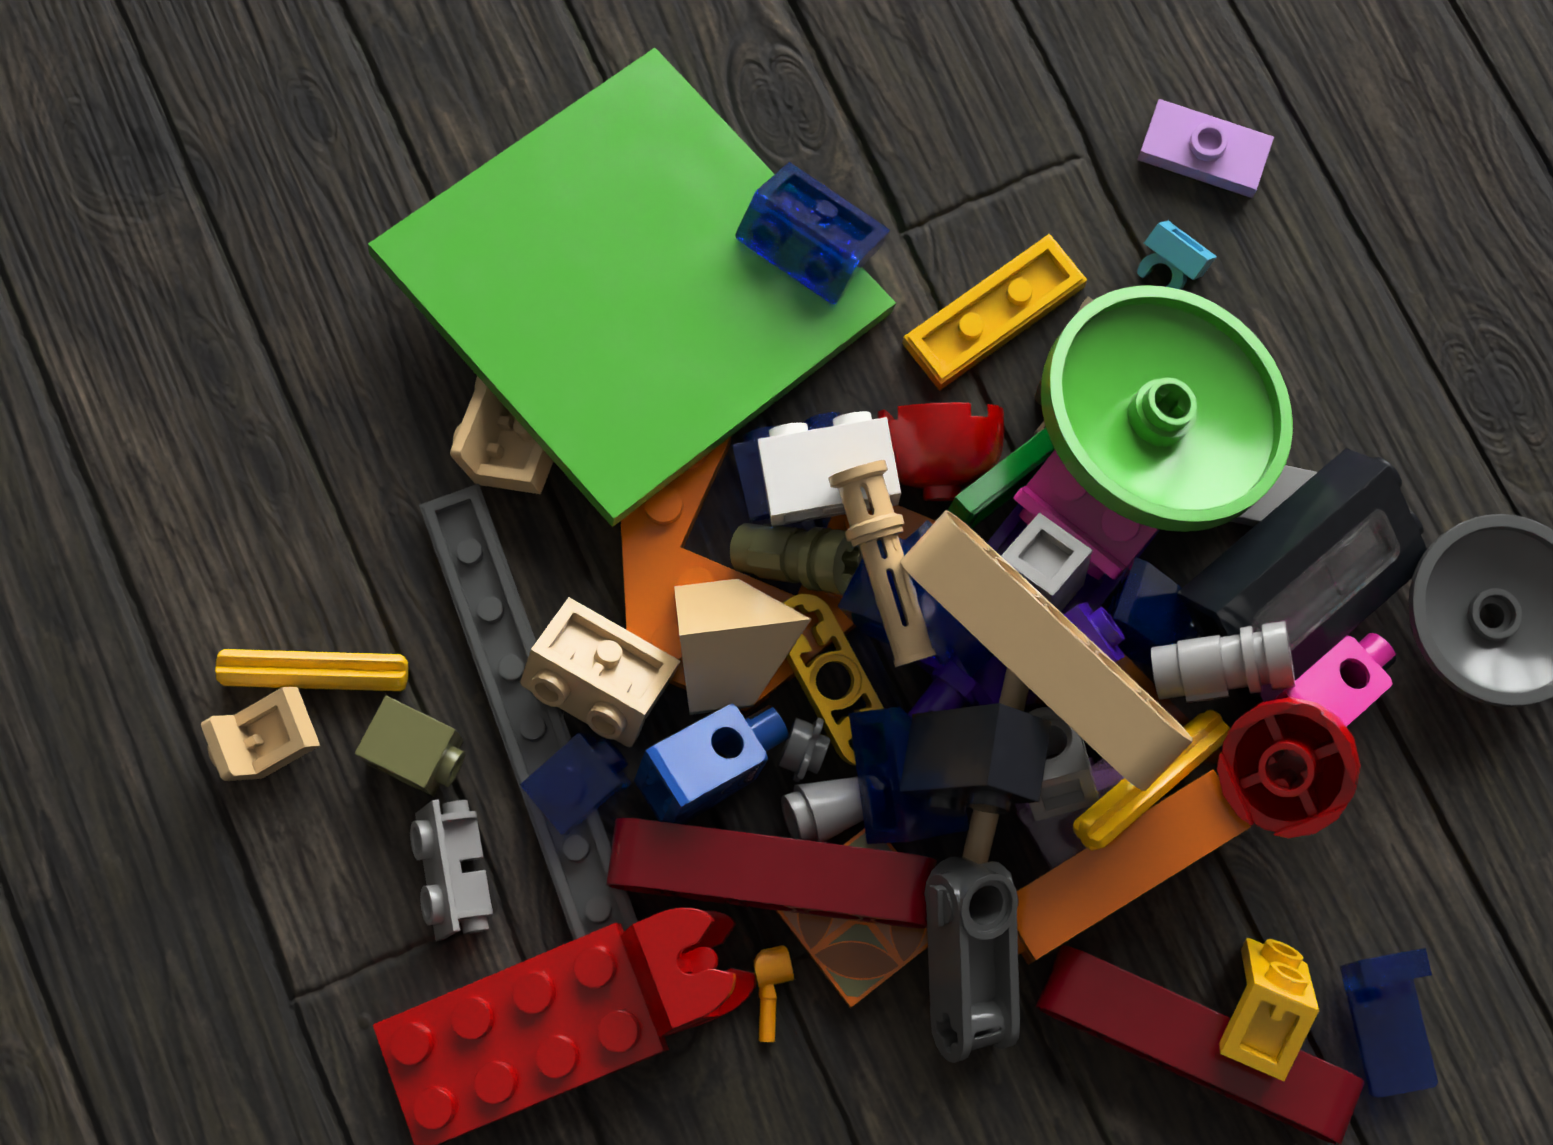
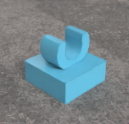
M1170 221L1158 223L1145 240L1144 244L1156 253L1146 256L1141 261L1137 274L1145 278L1152 272L1155 265L1158 263L1165 264L1172 271V280L1166 287L1182 290L1187 276L1192 280L1202 277L1217 256Z

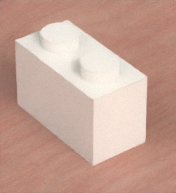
M853 412L834 418L833 426L808 430L806 423H789L770 429V437L758 439L759 457L772 527L846 514L839 490L830 487L828 477L841 471L879 460H885L888 471L883 474L892 506L899 504L901 489L887 417L872 419L870 412ZM860 487L866 508L871 510L865 489Z

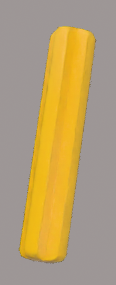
M223 649L219 651L215 667L216 680L223 686L373 691L404 690L407 685L409 672L408 662L401 654Z
M1214 710L1199 713L1183 727L1192 737L1193 742L1146 791L1138 789L1123 778L1074 820L1073 831L1081 839L1082 844L1091 851L1107 846L1222 746L1230 727L1222 720L1219 713Z

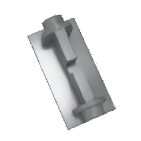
M439 799L432 800L415 813L416 821L412 822L410 828L412 851L416 860H423L427 884L421 889L422 915L427 925H433L436 941H442L460 931L459 923L462 925L463 934L489 930L487 918L494 915L486 870L462 873L460 862L483 858L477 812L469 810L468 800H457L442 804L443 814L440 811Z

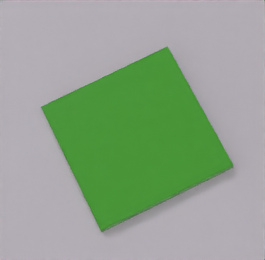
M656 48L647 52L368 243L369 255L612 527L890 315L896 304Z

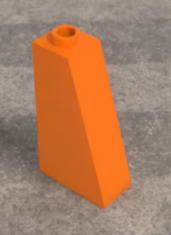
M1214 769L1148 809L1104 848L1093 851L1086 848L1018 890V955L1022 954L1029 965L1251 828L1250 824L1237 816L1223 796L1220 780Z

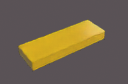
M1048 234L903 337L902 344L940 391L1082 290L1086 285L1087 279L1053 237Z

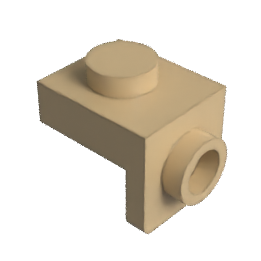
M281 687L235 715L211 716L201 723L208 743L209 757L224 781L262 779L320 746L298 687Z

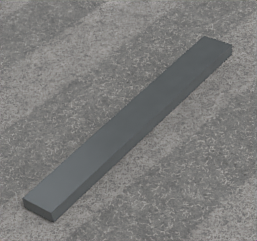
M479 483L420 504L421 513L574 940L613 923H621L625 931L632 924L638 922L628 892L606 886L611 845L563 713L559 707L542 703L520 683L530 651L536 643V639Z

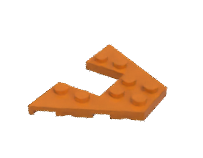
M731 437L621 520L626 630L680 660V664L670 684L686 690L674 586L740 579L780 602L795 596L684 549L685 543L731 445ZM896 505L893 506L894 513L902 514L905 522L902 525L904 532L898 534L905 556L935 523V520ZM867 510L869 515H873L871 510ZM846 514L832 516L827 528L847 530L850 527ZM879 540L877 544L881 557L886 559L881 540ZM867 571L863 583L852 595L843 596L824 591H812L802 585L797 594H811L824 600L833 612L844 635H847L877 610L875 595ZM886 571L892 593L894 594L897 591L891 572ZM796 606V607L793 608L794 610H796V611L802 613V612L799 610L798 606ZM814 611L803 614L811 618L802 634L806 637L813 650L800 654L805 666L814 657L833 644L830 639L826 644L818 645L811 630L814 624L819 622ZM786 658L754 704V707L739 709L742 715L747 716L768 699L773 691L795 677Z

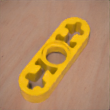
M799 594L782 602L783 604L791 608L798 606L803 614L815 612L819 622L814 624L811 630L819 646L826 644L831 639L836 647V651L820 654L805 666L800 654L813 650L806 637L801 634L786 659L817 717L824 719L823 728L828 737H830V741L842 760L853 766L872 767L881 764L891 755L896 741L895 729L833 612L824 600L815 595ZM828 662L840 663L850 674V688L846 695L838 700L824 697L816 685V676L819 669ZM861 696L866 703V708L856 709L854 712L864 727L876 726L880 734L872 740L875 751L870 755L865 749H851L848 740L856 735V731L849 717L843 716L836 723L831 715L832 710L847 708L853 705Z

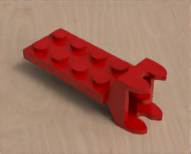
M675 908L636 922L625 931L621 923H613L373 1024L414 1145L443 1144L669 1050L665 1040L666 1036L702 1025L726 1015L741 1006L751 996L756 987V973L735 968L725 971L716 969L718 956L711 949L725 942L737 924L730 915L723 912L703 911L696 908Z

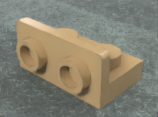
M568 597L532 647L520 683L542 703L559 707L588 724L595 733L604 738L614 739L627 747H632L640 734L645 719L674 677L680 660Z

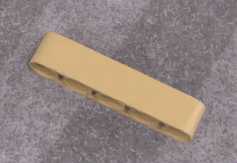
M945 510L900 560L904 569L916 582L1119 774L1138 789L1146 791L1193 742L1192 737L1177 720L975 531L953 513Z

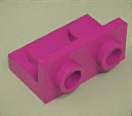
M1056 450L1053 451L1029 483L1021 487L1013 497L1016 502L1024 507L1019 517L1027 525L1030 524L1038 513H1041L1091 548L1093 551L1087 573L1098 580L1104 573L1113 580L1121 576L1159 530L1131 521L1101 504L1075 480L1059 458Z

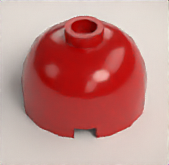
M963 402L897 406V420H894V417L885 409L877 413V418L887 417L899 483L923 489L924 501H953L955 496L961 493V488L970 486L996 466L1002 454L1004 410L997 405L987 404L988 417L971 416V403Z
M1293 697L1262 702L1239 717L1224 739L1217 765L1223 796L1239 818L1251 826L1255 823L1264 830L1275 832L1273 834L1275 836L1293 838L1316 834L1338 820L1356 793L1361 765L1355 739L1338 715L1317 702Z

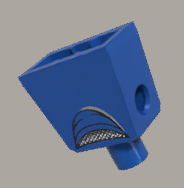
M730 704L646 749L634 782L660 822L685 825L757 779L768 761L766 752L787 740L789 734L782 718L772 706L768 705L745 719L738 707ZM716 752L723 754L727 758L719 756Z

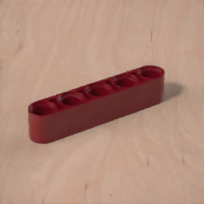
M617 818L614 827L606 886L644 894L898 927L927 928L925 886L931 871L937 866V860L909 853L645 819Z
M1061 945L1035 1006L1041 1012L1308 1135L1334 1145H1341L1365 1083L1358 1076L1302 1050L1299 1051L1285 1081L1220 1054L1219 1042L1231 1018L1093 955L1065 945Z

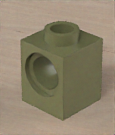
M385 695L354 753L365 764L432 797L435 796L440 784L446 787L451 785L465 758V752L459 749L464 740L456 729Z

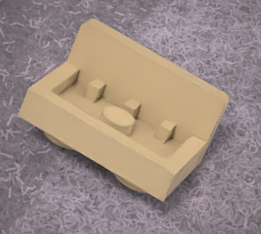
M477 376L475 391L463 421L454 432L453 445L450 451L451 457L475 484L479 483L482 486L541 494L553 460Z

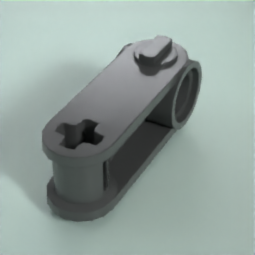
M951 856L941 861L931 871L926 881L924 896L927 909L932 1035L941 1055L947 1061L956 1063L968 1058L973 1050L991 1045L1003 1050L1016 1045L1019 1039L1018 895L1012 881V873L999 862L990 861L977 864L963 856Z

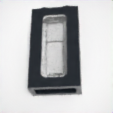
M1345 448L1177 592L1200 636L1220 635L1224 637L1240 634V627L1252 626L1253 631L1258 632L1262 631V624L1285 621L1295 680L1412 579L1418 562L1427 550L1421 536L1424 532L1423 526L1417 516L1410 511L1400 489L1402 479L1397 470L1383 458H1371ZM1271 684L1262 685L1263 691L1250 694L1249 687L1236 690L1262 703L1273 700L1285 689L1272 690Z

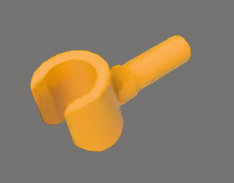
M784 945L763 949L754 959V969L760 998V1042H775L777 996L774 985L794 980L789 951Z

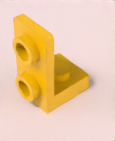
M1246 938L1241 948L1247 986L1219 1042L1220 1054L1285 1081L1319 1012L1308 965L1302 961L1303 956L1296 949L1283 942L1267 939L1262 944L1251 938Z

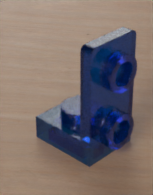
M1426 948L1363 959L1341 965L1342 979L1370 1095L1380 1098L1437 1086V1074L1413 980L1432 975Z

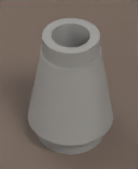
M870 774L862 777L797 784L794 786L793 793L781 797L782 813L791 838L823 843L869 818L872 814L881 812L883 809L879 788Z

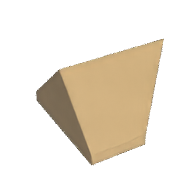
M740 579L674 586L690 715L716 712L730 704H734L738 709L754 707V704L811 621V618Z

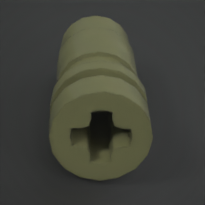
M743 523L733 534L730 544L731 563L738 572L781 582H801L802 586L812 591H824L843 596L852 595L863 583L867 571L860 547H852V543L847 542L846 530L813 527L807 531L804 528L784 525L772 527L771 524Z

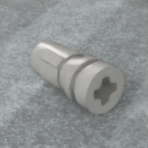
M1285 621L1262 624V631L1254 632L1252 626L1240 627V634L1224 637L1214 635L1180 640L1176 644L1151 647L1153 675L1159 700L1186 696V702L1192 703L1230 697L1229 690L1249 687L1251 694L1262 692V685L1271 684L1272 690L1296 687Z

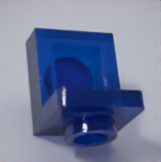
M578 733L523 781L520 786L560 834L567 835L615 792H623L632 783L622 772L629 765L628 761L609 739L601 736L596 741L591 735Z

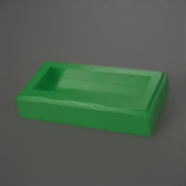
M1046 427L955 496L948 511L961 519L971 529H974L1011 500L1021 487L1029 483L1055 450Z

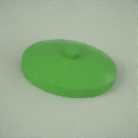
M1133 286L1118 289L1102 295L1084 306L1063 329L1048 353L1041 379V404L1050 440L1059 458L1075 480L1092 497L1120 516L1151 528L1166 531L1187 532L1214 528L1232 521L1250 509L1273 487L1281 475L1288 459L1293 435L1291 403L1283 377L1272 356L1255 334L1239 319L1214 302L1184 290L1164 286Z

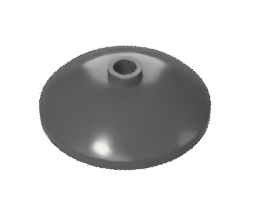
M1509 514L1479 516L1452 527L1439 536L1425 551L1417 564L1410 585L1408 599L1410 625L1421 654L1431 669L1446 684L1472 700L1499 707H1520L1552 698L1553 530L1537 521ZM1482 608L1488 609L1493 614L1495 620L1493 628H1489L1482 623L1480 619Z

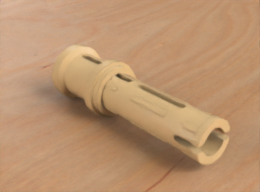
M879 460L841 471L828 477L831 488L839 490L850 526L845 531L847 542H851L852 547H860L875 595V601L894 655V664L897 667L936 655V652L932 648L911 576L900 563L904 553L898 534L904 532L902 525L905 522L902 514L894 513L883 474L888 471L885 460ZM860 487L865 489L873 515H869ZM879 540H881L886 559L881 557L877 544ZM886 571L891 572L906 620V627L902 625Z

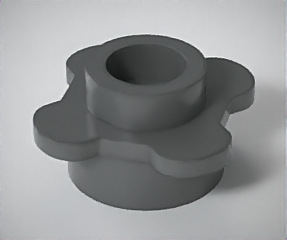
M818 717L813 724L795 718L791 726L789 738L784 744L778 767L794 772L792 781L799 783L800 779L804 778L806 771L817 774L822 765L830 742V737L820 734L824 723L823 718Z

